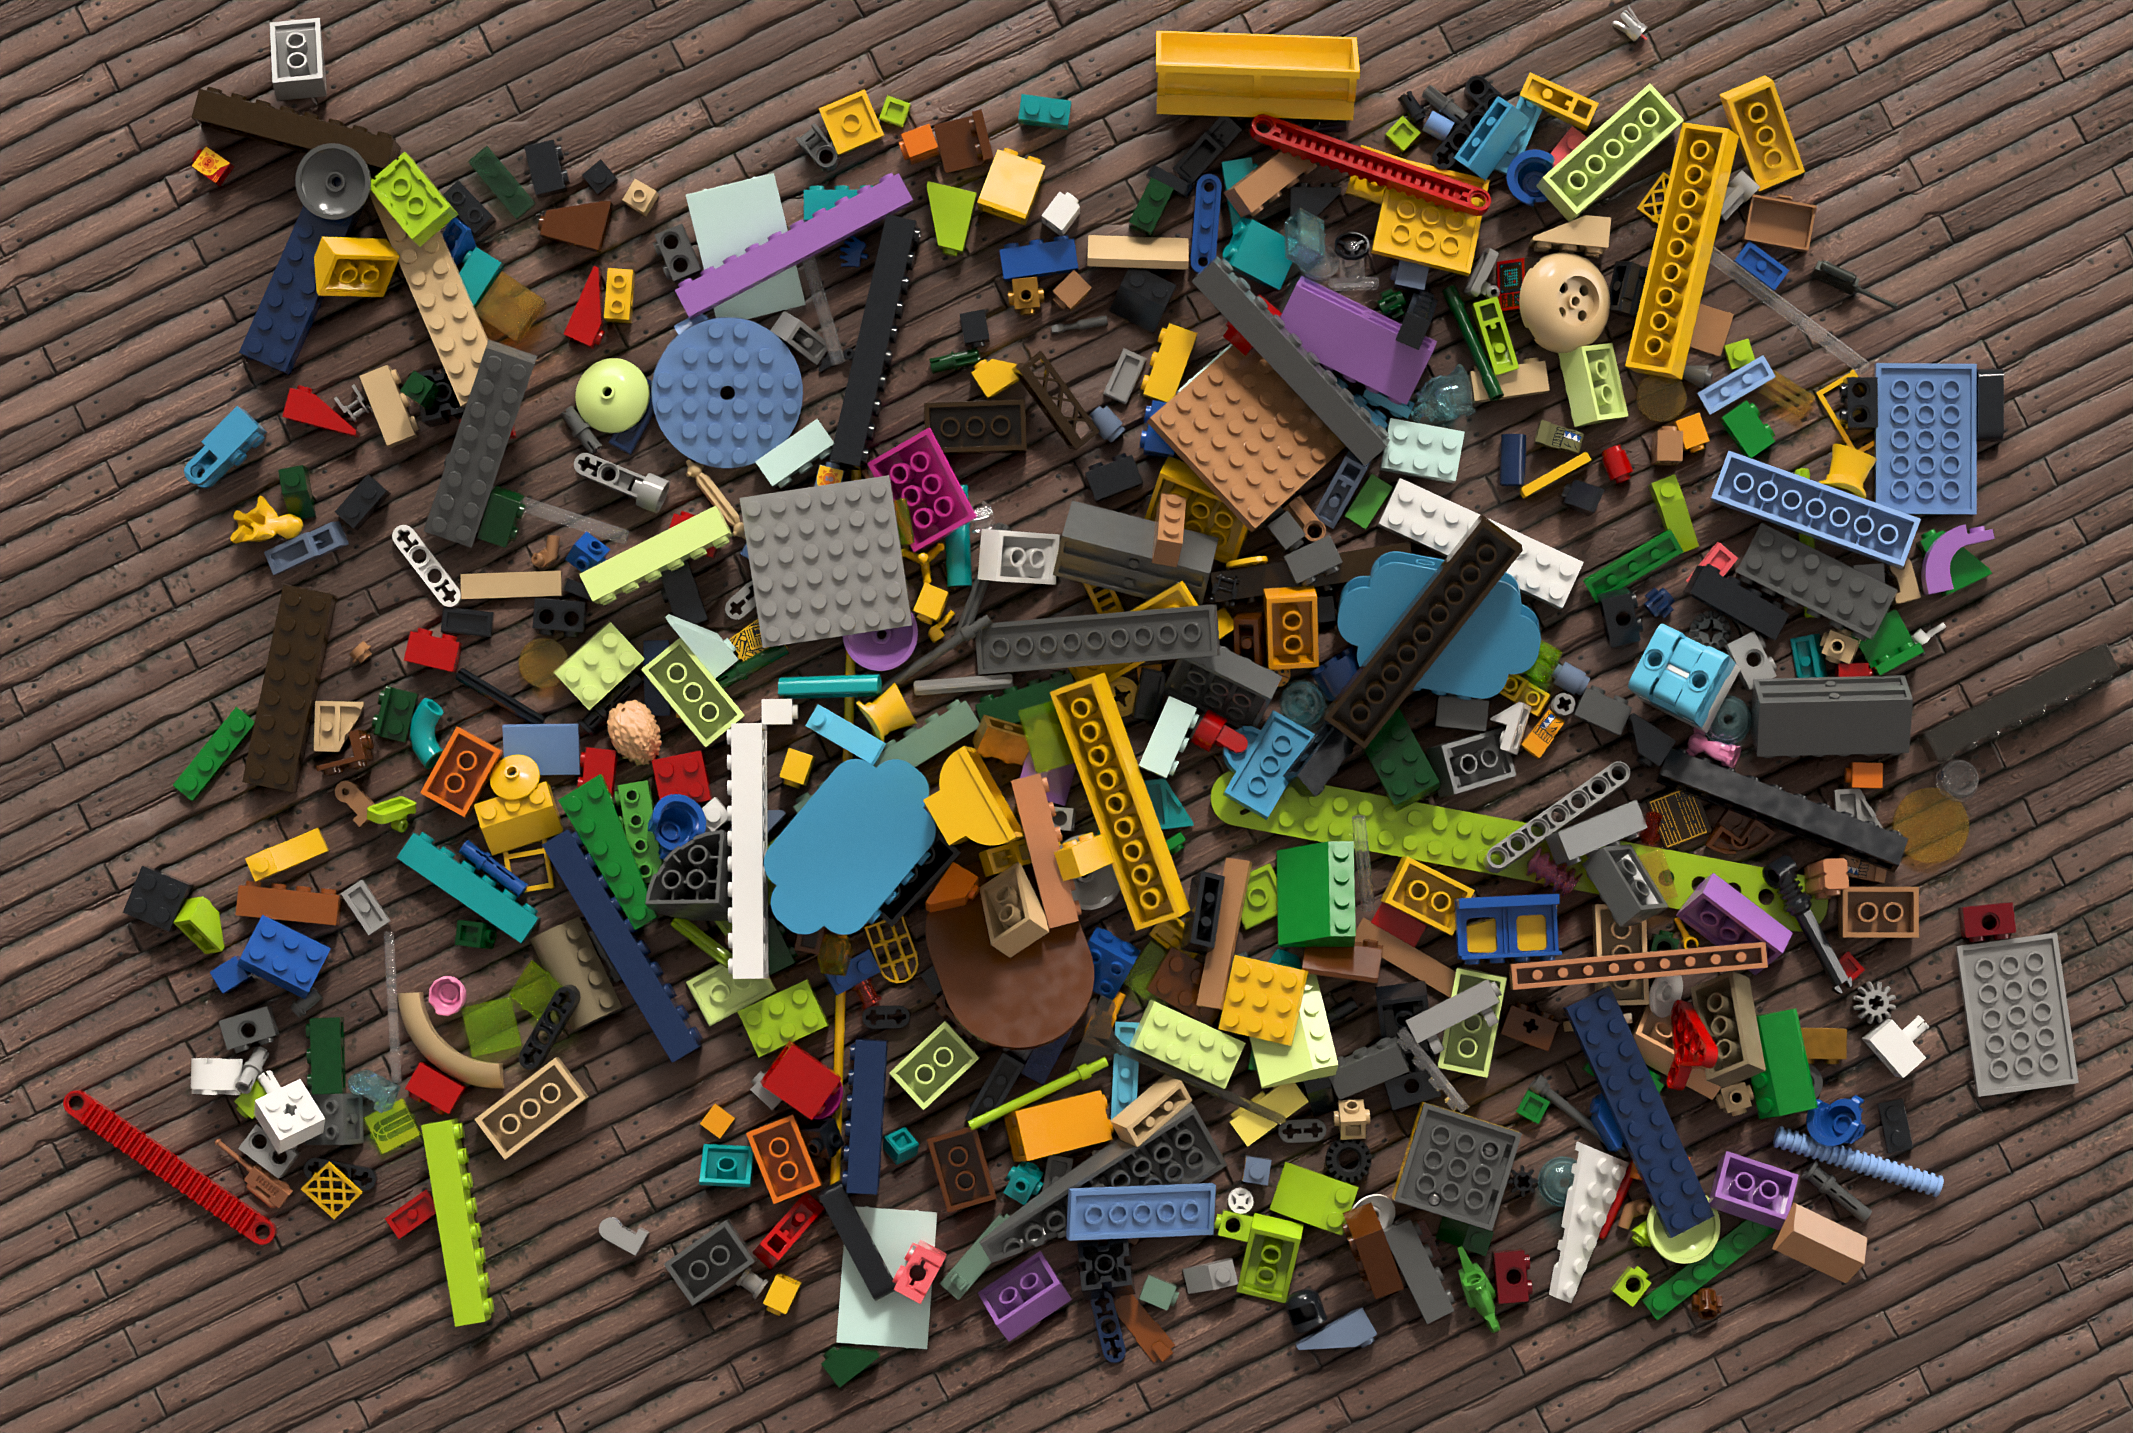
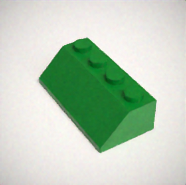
M1797 1008L1756 1015L1766 1068L1765 1072L1751 1077L1759 1119L1818 1108Z

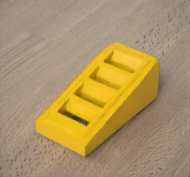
M1083 583L1097 614L1124 612L1114 590L1103 588L1094 593L1092 589L1098 586ZM1110 593V597L1100 602L1097 601V598ZM1112 602L1115 603L1116 606L1102 611V607Z

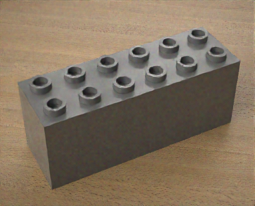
M1072 501L1062 533L1053 575L1149 600L1183 580L1198 606H1201L1219 538L1184 529L1183 544L1177 568L1152 563L1155 521Z
M1905 675L1753 679L1750 733L1757 757L1762 756L1764 758H1773L1775 756L1796 758L1802 755L1823 757L1825 755L1849 756L1851 754H1864L1873 756L1885 753L1890 755L1909 753L1913 698Z

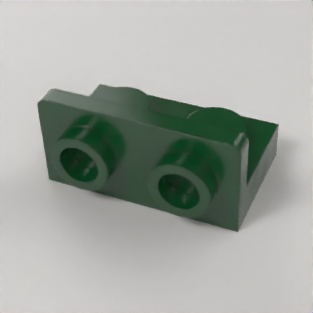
M386 686L385 691L381 690L378 698V705H381L379 715L375 714L371 729L375 730L374 735L406 743L419 694Z

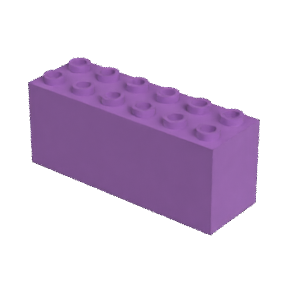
M1301 276L1280 317L1285 323L1284 327L1286 330L1300 338L1303 343L1301 346L1307 352L1311 351L1317 356L1323 369L1330 372L1336 370L1343 374L1342 377L1353 383L1358 381L1364 384L1365 388L1372 393L1378 394L1381 392L1388 396V400L1398 405L1402 403L1407 405L1437 341L1425 336L1420 349L1417 350L1396 341L1401 326L1400 323L1304 276Z

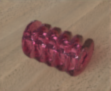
M1539 846L1526 866L1528 867L1526 875L1529 877L1535 872L1536 882L1545 878L1543 886L1546 888L1551 883L1554 884L1552 892L1555 893L1557 890L1562 889L1561 898H1564L1571 893L1583 873L1575 877L1576 869L1574 867L1566 871V862L1558 866L1554 858L1549 861L1550 852L1546 851L1540 855L1542 847Z

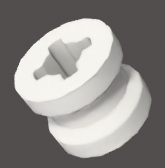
M1235 1188L1230 1192L1228 1204L1235 1213H1246L1253 1206V1196L1246 1188Z

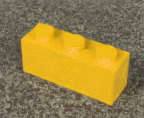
M1170 323L1167 329L1162 328L1157 341L1162 343L1159 352H1153L1149 366H1152L1153 369L1150 376H1144L1140 388L1145 390L1143 397L1155 401L1169 402L1176 395L1197 333Z

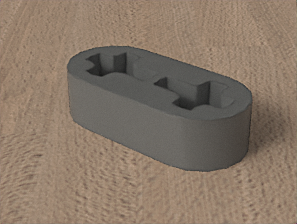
M1315 1118L1285 1120L1280 1124L1278 1134L1287 1143L1316 1142L1324 1138L1326 1126L1321 1120ZM1312 1123H1317L1318 1127H1322V1132H1318L1317 1137H1313L1310 1132L1304 1133V1128H1311ZM1287 1124H1291L1292 1128L1301 1129V1133H1294L1292 1138L1289 1139L1286 1134L1282 1133V1130L1287 1128Z

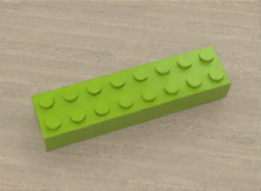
M458 1118L421 1125L455 1327L485 1322L491 1318V1313H494V1303L492 1297L488 1298L487 1288L490 1287L488 1272L484 1273L483 1270L486 1255L484 1248L479 1246L478 1239L482 1237L481 1226L479 1222L475 1223L474 1213H477V1203L475 1197L471 1198L470 1188H473V1179L471 1172L467 1173L466 1163H469L467 1148L462 1146L461 1138L465 1137L463 1123L458 1122Z

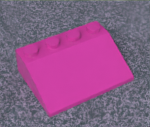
M927 428L867 463L874 477L890 475L896 518L913 552L928 548L977 517L931 428Z

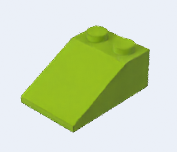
M1285 1162L1269 1210L1343 1236L1342 1224L1346 1223L1343 1213L1352 1209L1359 1187Z
M1254 1213L1236 1292L1286 1303L1304 1224Z

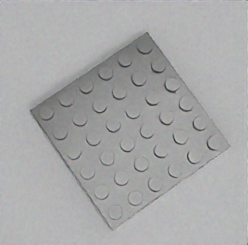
M890 475L740 498L763 648L913 625Z

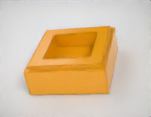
M715 1103L700 1125L721 1139L735 1120V1117Z

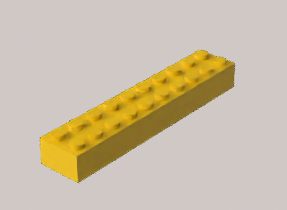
M1682 122L1625 364L1627 368L1634 372L1679 380L1683 378L1739 136L1730 129Z
M1105 672L1050 692L1100 833L1104 834L1113 859L1111 864L1135 930L1162 923L1189 912V904Z

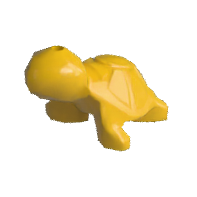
M259 496L256 508L245 514L236 510L233 517L238 523V529L232 533L230 539L235 544L247 541L262 542L274 537L276 534L286 539H293L302 531L303 522L301 518L293 514L278 517L266 499Z

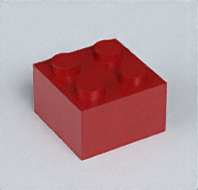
M700 750L652 760L659 800L671 794L688 796L697 803L708 802L713 799L704 751Z

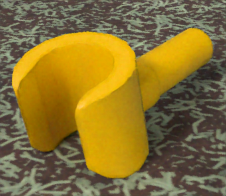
M952 610L928 631V636L933 643L945 636L941 628L955 615Z
M1679 917L1675 918L1674 921L1683 938L1681 940L1682 947L1687 949V941L1693 940L1698 948V940L1689 935Z

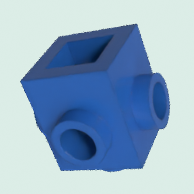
M586 531L573 545L565 560L579 571L584 572L606 561V556L611 549Z

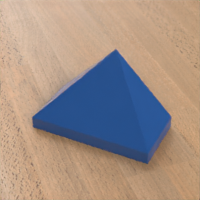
M456 216L448 223L443 232V237L457 266L463 261L469 250L474 251L476 245L471 229Z

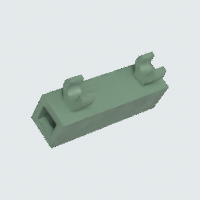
M1000 1213L940 1281L939 1284L957 1300L965 1294L991 1264L979 1242L1010 1217L1007 1213L1005 1216Z

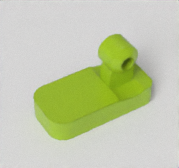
M403 796L367 807L368 820L377 824L391 822V828L401 833L408 827L407 815L416 813V802Z

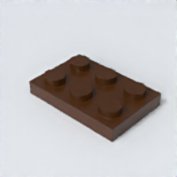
M1170 946L1145 990L1210 1027L1221 1011L1196 1005L1204 965Z

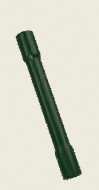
M1455 285L1449 286L1442 291L1444 298L1456 319L1490 401L1499 400L1504 396V393L1495 374L1492 372L1472 327L1457 287Z

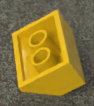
M322 237L314 256L317 294L319 296L384 297L400 256L387 239Z
M547 782L539 783L530 795L520 800L510 801L496 797L474 804L481 830L492 856L554 837L564 832L551 786Z

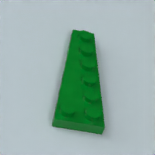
M599 774L558 801L634 929L638 930L656 919L658 914L655 910H651L645 905L648 891L647 886L643 881L642 873L623 830L622 822L616 812L603 775Z

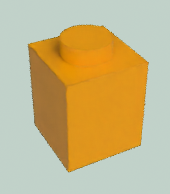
M1700 413L1673 423V426L1677 427V431H1683V452L1690 450L1692 454L1705 449L1704 444L1710 440Z

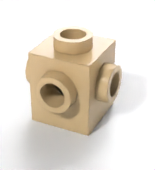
M1832 628L1829 633L1825 632L1821 639L1820 646L1823 647L1821 653L1827 655L1826 660L1840 664L1843 661L1850 664L1853 662L1861 640L1852 636L1853 631L1843 628V630L1837 628L1836 630ZM1836 641L1841 642L1842 649L1836 647Z
M1740 1081L1725 1088L1721 1087L1715 1098L1719 1109H1723L1725 1113L1731 1112L1732 1116L1747 1112L1746 1108L1752 1106L1750 1100H1753L1754 1096L1750 1085ZM1734 1093H1739L1740 1095L1738 1102L1732 1100Z
M1338 1100V1111H1333L1334 1126H1339L1340 1139H1366V1124H1370V1111L1364 1108V1100Z

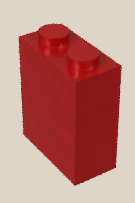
M789 1040L760 1083L764 1088L812 1120L815 1115L818 1117L824 1111L827 1098L830 1095L834 1096L839 1090L841 1077Z

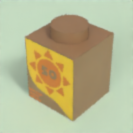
M1073 270L1053 290V295L1055 296L1053 301L1062 310L1067 308L1071 312L1092 291V287Z

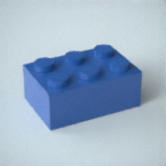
M262 915L237 966L305 999L331 948Z

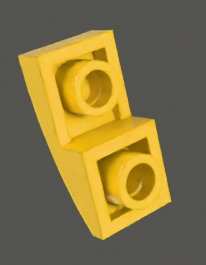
M1508 674L1507 682L1499 692L1500 695L1515 704L1522 702L1531 706L1530 713L1538 718L1552 697L1549 693L1531 684L1518 674Z

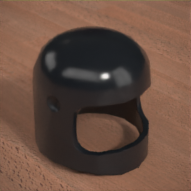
M1309 1288L1301 1289L1287 1297L1285 1306L1294 1333H1304L1327 1320L1321 1298L1315 1290Z

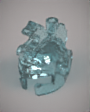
M1458 364L1448 376L1439 375L1425 382V385L1421 388L1422 391L1416 392L1418 403H1422L1411 411V416L1416 423H1420V419L1425 416L1429 418L1430 422L1435 418L1438 421H1454L1459 414L1465 413L1467 417L1475 413V408L1473 409L1471 384L1465 368Z

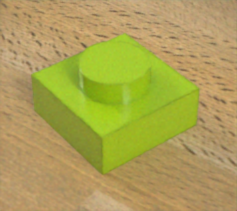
M1749 339L1723 347L1730 370L1741 368L1755 360Z

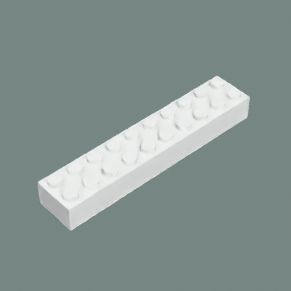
M731 723V729H727V744L731 746V755H727V769L732 771V780L727 781V794L732 796V806L727 807L728 821L732 822V831H728L727 842L728 846L732 847V856H728V872H732V882H728V897L732 898V907L728 908V922L732 923V933H728V947L733 948V958L728 960V972L733 974V979H769L768 876L764 869V857L768 850L767 726L762 723Z

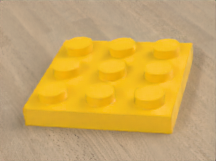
M1235 955L1218 1029L1292 1046L1308 971Z

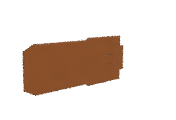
M1134 1295L1121 1296L1114 1302L1117 1316L1133 1334L1137 1343L1153 1362L1158 1359L1164 1362L1173 1354L1171 1348L1175 1344L1160 1325L1151 1318Z

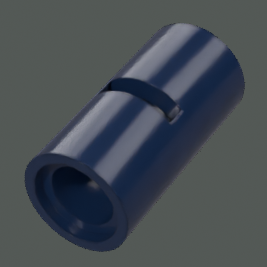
M1501 434L1500 485L1525 486L1526 435Z

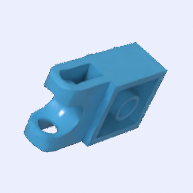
M236 406L201 441L205 446L185 466V477L189 482L199 487L210 488L234 465L239 466L247 458L246 453L252 447L254 449L257 448L265 440L264 435L267 431L245 410ZM204 469L205 472L203 473L202 477L199 478L200 471Z

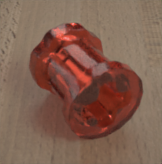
M871 977L851 988L859 996L863 1004L861 1006L863 1010L882 1000V997L877 995L871 984Z

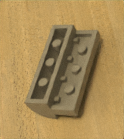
M579 916L530 939L554 991L556 992L565 985H574L580 992V1001L569 1019L573 1031L622 1008ZM569 992L564 993L566 995V999L561 1004V1006H563L564 1003L571 1000L569 998Z

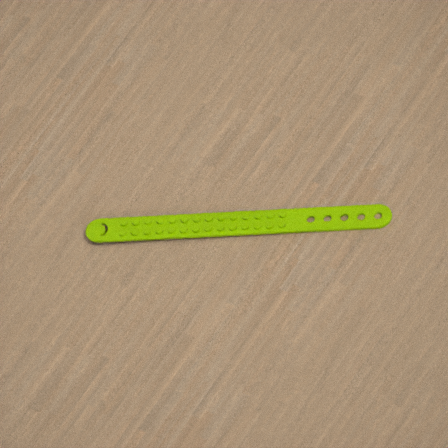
M1232 771L1221 775L1211 790L1210 799L1213 811L1218 818L1229 825L1318 842L1354 841L1355 849L1397 857L1408 856L1414 860L1599 894L1598 889L1588 878L1587 871L1582 865L1589 859L1586 854L1580 856L1582 861L1567 866L1566 862L1556 865L1546 840L1503 871L1491 873L1486 870L1483 860L1487 852L1526 823L1418 802L1396 812L1386 796L1324 785V790L1316 797H1301L1290 783L1287 785L1268 819L1265 820L1252 811L1241 815L1240 811L1246 808L1223 795L1235 775ZM1531 827V832L1534 836L1540 837L1543 835L1539 827ZM1511 841V847L1514 850L1520 851L1523 849L1519 841ZM1620 841V845L1631 844L1669 906L1668 908L1680 910L1694 892L1692 880L1698 876L1706 879L1714 873L1728 884L1736 883L1740 887L1742 895L1788 930L1803 932L1796 918L1783 911V902L1785 900L1780 899L1782 894L1778 895L1777 891L1779 889H1774L1765 882L1762 875L1763 867ZM1493 854L1490 856L1493 864H1502V859L1499 855ZM1663 870H1669L1674 876V880L1669 886H1663L1658 881L1659 873ZM1797 874L1795 880L1800 881L1798 886L1802 885L1803 889L1801 891L1806 892L1805 883L1807 880L1805 875ZM1763 889H1769L1774 895V899L1769 905H1763L1758 899V895ZM1812 896L1810 900L1812 903L1811 911L1820 924L1827 913L1828 899L1816 900L1815 896Z

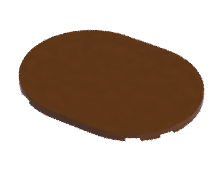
M981 860L963 867L979 877V887L999 875L995 874L986 877ZM1032 864L1022 866L1043 908ZM980 890L974 900L969 899L964 906L931 913L928 911L926 918L927 948L945 1000L957 1022L978 1040L993 1047L997 1046L1010 1050L1035 1049L1050 1044L1064 1036L1084 1015L1093 992L1094 965L1079 921L1050 928L1049 933L1010 958L990 943Z

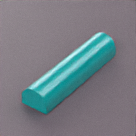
M961 485L969 501L968 485ZM969 522L945 537L947 587L972 586Z
M880 674L780 677L778 694L783 699L873 697L882 694V681Z

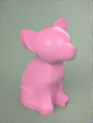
M1694 727V734L1689 737L1688 749L1686 751L1688 755L1693 757L1698 753L1705 752L1714 760L1720 761L1722 766L1733 769L1740 757L1741 746L1727 745L1719 741H1708L1705 732Z

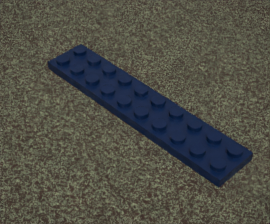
M1605 986L1563 1007L1667 1237L1673 1238L1714 1217L1715 1215L1611 987Z

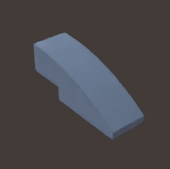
M340 521L330 522L311 532L303 533L265 551L264 554L273 575H277L349 545Z

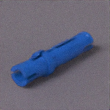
M467 840L460 848L459 853L476 865L475 868L488 873L517 895V897H520L528 888L527 883L491 857L492 854L489 852L485 853L470 840Z

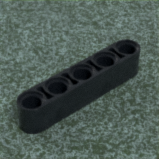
M839 1180L818 1191L817 1193L873 1299L877 1301L894 1292L895 1290L893 1289L896 1284L892 1282L893 1277L848 1193L842 1187L841 1181Z

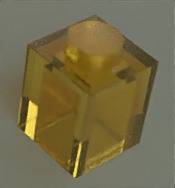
M824 935L817 958L821 974L846 976L853 954L849 937L843 935Z

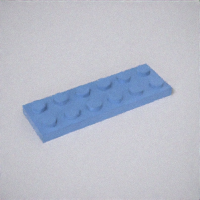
M1213 1183L1069 1188L1066 1238L1069 1241L1213 1235L1216 1185Z

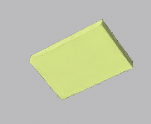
M721 964L686 982L709 1026L777 991L770 977L769 979H733V974H729L728 968Z

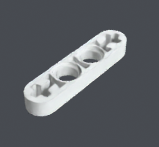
M407 525L396 527L392 534L394 543L440 603L446 607L459 605L462 600L460 589L418 534ZM400 531H409L408 539L413 544L416 540L419 542L418 545L411 547L408 553L405 549L409 548V545L405 541L399 542L398 540L401 537ZM418 549H422L426 552L427 557L423 563L418 564L413 560V553ZM433 569H438L442 574V578L438 583H431L428 579V574ZM446 580L449 581V584L445 585L446 588L451 592L456 591L454 595L456 600L454 602L444 600L446 593L443 589H440L439 592L436 591V588L443 586Z

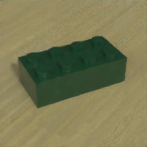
M1398 707L1365 749L1361 747L1396 812L1441 789L1435 772Z

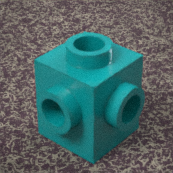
M1022 1161L1018 1167L1013 1165L1006 1177L1009 1183L1003 1193L1025 1205L1033 1195L1037 1196L1044 1184L1041 1182V1179L1045 1173L1040 1171L1039 1167L1031 1162Z

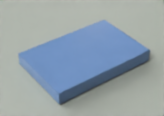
M510 724L502 726L504 758L511 755L527 756L537 764L540 775H580L579 724Z

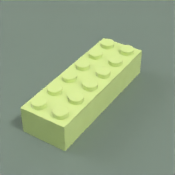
M1648 84L1542 177L1536 187L1569 222L1573 221L1671 135L1684 120L1651 84Z
M714 506L579 575L592 601L604 606L617 599L615 595L621 592L629 594L640 588L638 584L645 580L650 583L662 577L661 572L667 569L672 572L685 565L683 561L690 557L693 560L703 557L707 554L706 549L712 546L716 547V549L730 543L728 538L733 535L720 509Z

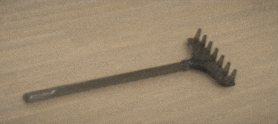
M1101 995L1068 1072L1076 1071V1067L1084 1063L1087 1065L1093 1063L1095 1059L1103 1055H1123L1277 1124L1282 1125L1286 1122V1117L1280 1113L1125 1046L1126 1044L1122 1043L1114 1034L1111 1025L1113 1012L1116 1007L1115 1002Z

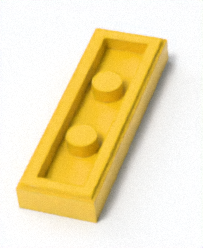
M1584 452L1523 486L1519 491L1524 499L1591 461L1589 454Z

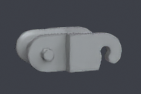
M353 384L352 388L358 395L356 401L349 406H344L337 396L334 399L345 414L349 413V420L353 419L356 423V418L365 411L368 414L370 413L368 410L370 406L368 404L365 406L363 403L366 401L355 384ZM360 403L362 408L352 413L350 409Z

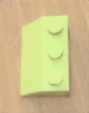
M1612 343L1581 346L1569 353H1558L1575 427L1628 417Z

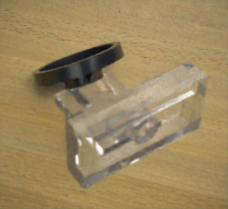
M1346 232L1336 238L1334 249L1339 256L1340 278H1328V289L1332 291L1378 290L1379 277H1365L1364 257L1368 254L1370 247L1366 236L1358 232ZM1347 237H1356V238L1361 239V240L1358 241V242H1356V241H1348V242L1341 241L1342 239L1347 238ZM1366 243L1365 251L1359 250ZM1337 245H1339L1344 250H1339Z

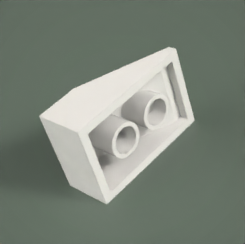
M982 529L978 579L1056 585V576L1053 575L1059 550L1060 535Z

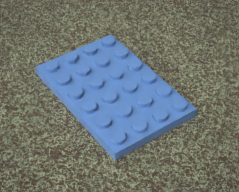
M1874 364V377H1878V428L1874 430V457L1877 459L1874 464V502L1909 515H1976L1977 364Z

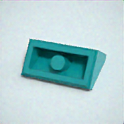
M1820 634L1790 639L1797 678L1828 677L1824 654L1821 653L1823 647L1820 646Z

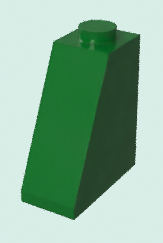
M1932 529L1920 535L1922 540L1916 544L1923 558L1933 542L1944 534L1945 531L1942 530L1936 533ZM1961 547L1954 554L1950 563V574L1954 589L1940 593L1942 597L1947 596L1992 574V572L1968 550Z

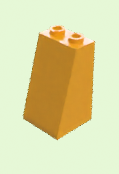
M1101 1090L1091 1091L1020 1108L1004 1115L1003 1118L1014 1162L1030 1161L1113 1140L1111 1134H1113L1114 1129L1110 1122L1111 1120L1107 1118L1106 1109L1108 1108V1103L1105 1095L1101 1093Z

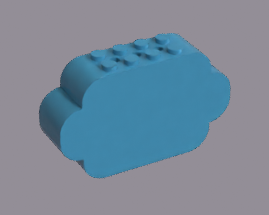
M1399 551L1388 552L1381 555L1374 562L1370 576L1353 578L1343 587L1338 605V629L1347 642L1357 646L1359 667L1444 562L1443 559ZM1505 572L1412 690L1420 691L1424 688L1432 690L1431 692L1437 695H1446V693L1457 694L1456 697L1464 700H1471V697L1479 699L1490 698L1497 695L1504 688L1508 674L1523 673L1534 665L1538 658L1541 644L1539 621L1535 613L1521 603L1520 588L1512 575Z
M850 759L841 763L771 844L765 854V872L768 878L777 885L771 896V908L779 922L797 934H811L825 926L836 934L847 935L859 931L868 922L872 925L882 914L879 908L884 902L889 905L898 895L895 889L900 883L905 886L915 875L911 870L917 863L922 866L931 856L928 850L934 844L937 836L936 822L932 815L924 809L926 804L923 800L930 796L929 783L919 770L910 763L899 759L885 761L877 768L867 761Z

